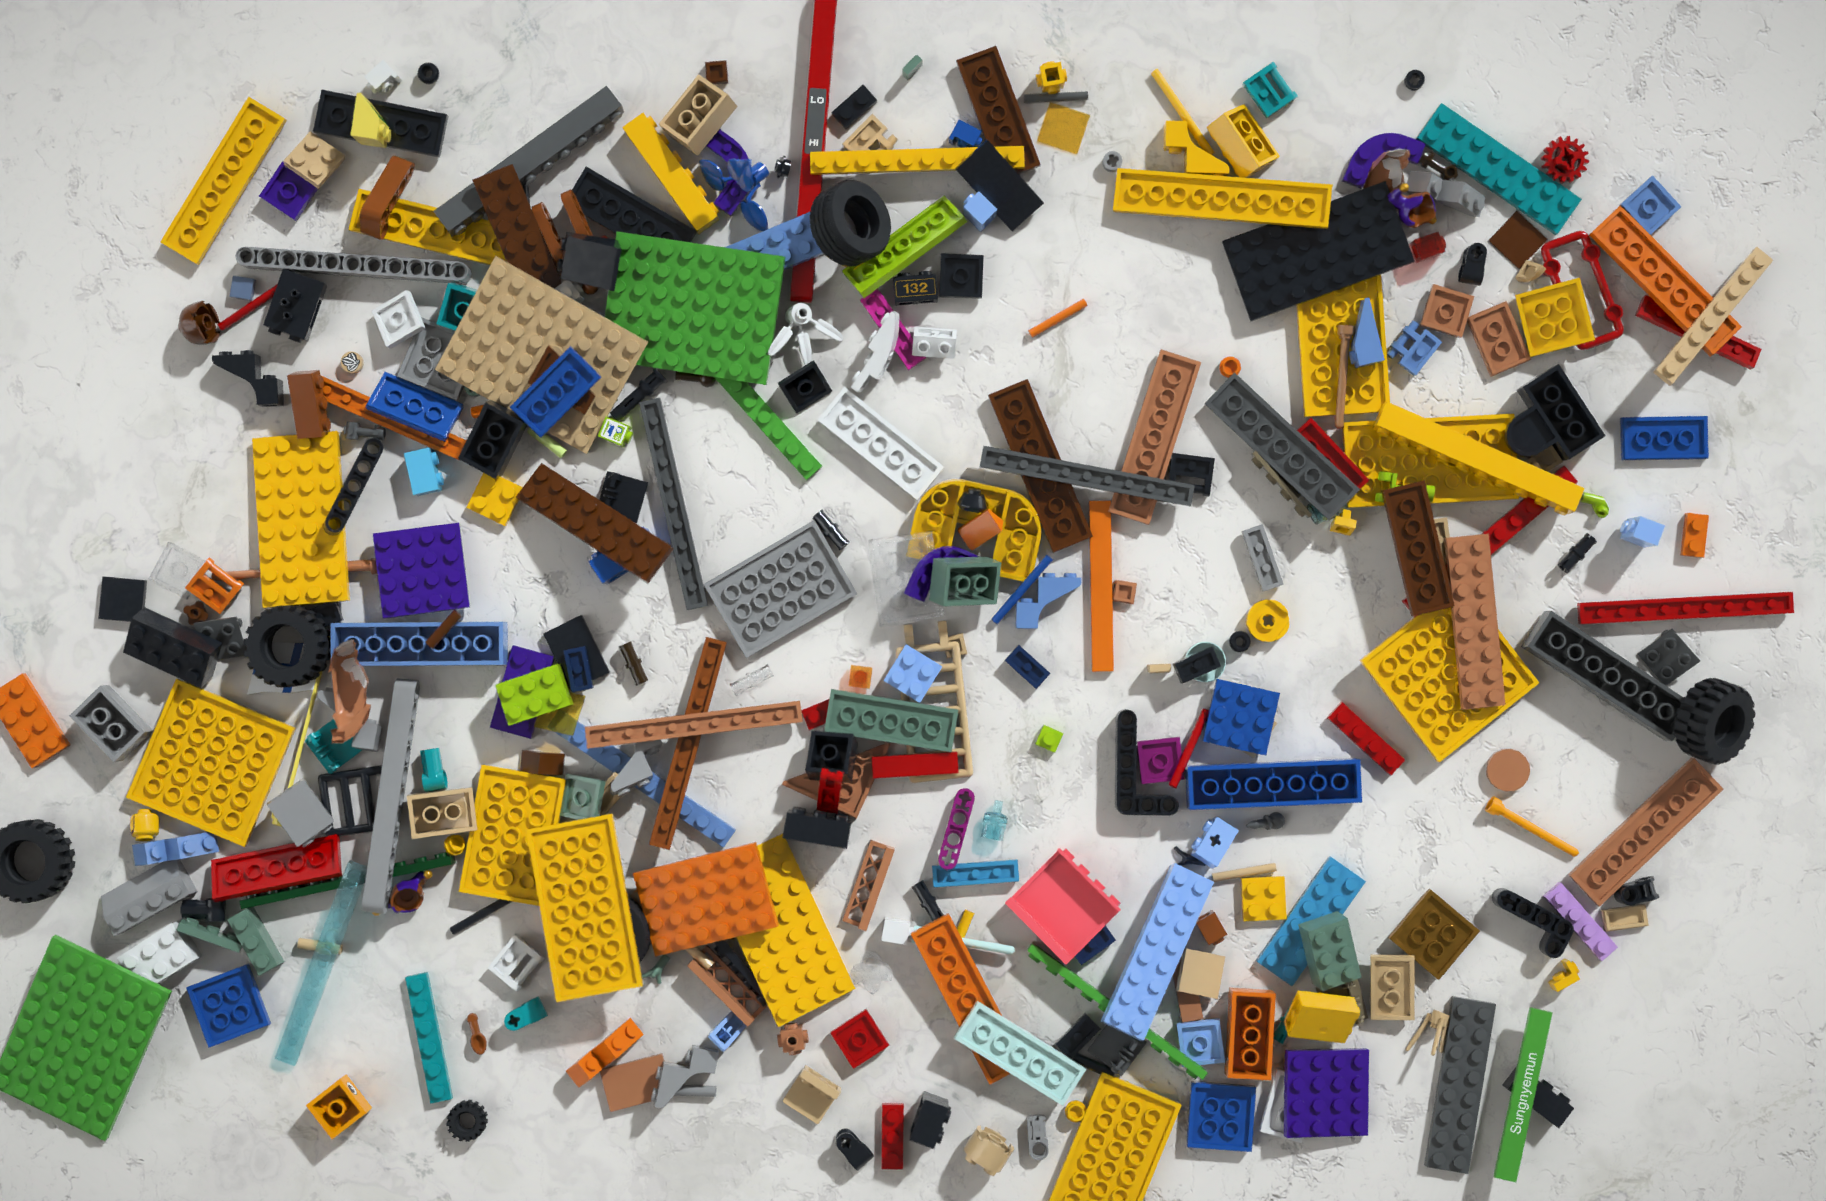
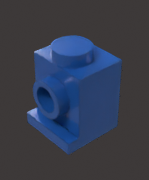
M958 120L949 137V143L953 145L955 141L957 142L956 145L960 148L979 147L983 141L980 138L982 131Z

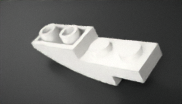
M891 311L890 314L886 313L880 322L882 324L879 331L875 330L868 340L870 342L868 348L874 351V353H870L864 361L865 367L852 378L854 383L851 388L857 392H862L872 377L881 379L888 368L896 347L899 332V313L896 311Z

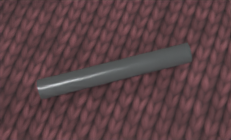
M1088 91L1024 94V103L1088 100Z

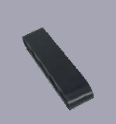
M370 438L363 445L324 521L323 527L327 534L332 536L338 535L345 527L383 452L384 447L379 439ZM375 445L378 448V453L371 454L368 452L367 446ZM358 464H366L369 471L366 473L360 472L357 467ZM356 482L359 490L356 492L349 490L348 483ZM338 502H348L349 510H341ZM330 520H337L340 528L337 530L331 529L328 524Z

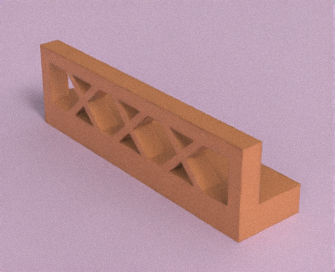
M874 840L870 841L842 921L867 931L895 848ZM873 846L885 849L883 858L874 862L871 856ZM870 858L872 863L867 865L868 859ZM879 862H881V864H880V866H879V869H878L877 866H876V864L879 863ZM874 866L877 872L876 878L867 882L864 871ZM863 878L865 883L860 885L861 879ZM874 882L872 889H870L869 884ZM867 886L870 893L869 898L860 902L857 891ZM854 899L857 901L855 905H853ZM864 903H866L865 909L862 907ZM858 906L863 913L860 922L848 918L851 909Z
M706 945L701 951L704 954L707 952L713 958L714 964L709 968L713 969V974L709 970L706 971L694 958L687 966L748 1027L767 1005L763 1007L755 998L757 994L752 989L749 991L742 983V979ZM716 969H724L728 973V981H719L716 978ZM731 985H740L743 988V997H734L731 994ZM746 1000H755L760 1007L751 1014L746 1009Z

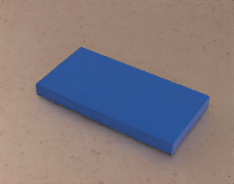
M570 346L510 408L541 438L602 376Z
M384 372L366 404L367 410L446 442L464 408L462 403L387 372Z
M1708 416L1620 418L1621 460L1709 458Z

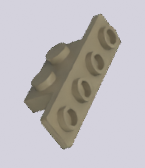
M1254 451L1251 454L1254 457L1251 461L1258 469L1263 467L1268 473L1266 478L1273 485L1278 484L1282 489L1280 494L1287 501L1290 499L1296 505L1294 509L1301 517L1306 516L1310 518L1312 514L1298 499L1301 494L1269 466L1257 451Z

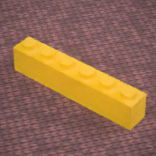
M641 113L622 128L697 233L701 234L719 221L717 216L719 210L713 202L709 204L704 198L707 196L701 185L696 187L692 181L695 177L688 167L683 169L680 164L682 161L681 157L675 150L671 152L667 145L670 142L663 133L659 135L655 130L657 124L651 116L646 117L644 113Z

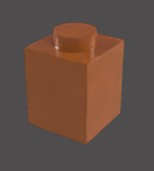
M1213 910L1198 917L1196 926L1208 945H1217L1225 940L1224 936L1228 934Z

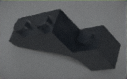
M243 350L240 351V354L232 355L230 351L219 352V355L212 356L214 365L248 381L252 385L258 406H284L283 381L276 378V375H263L262 379L261 356L254 354V351Z

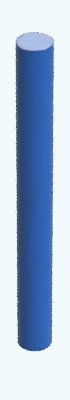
M1046 555L991 618L996 624L1004 618L1053 561L1051 557Z

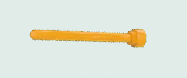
M1493 796L1488 801L1485 811L1491 815H1502L1573 857L1579 854V851L1573 846L1505 808L1500 799Z

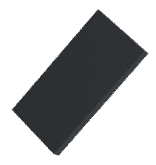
M988 139L955 168L976 193L979 191L997 209L996 215L1011 231H1014L1044 204L1042 199Z

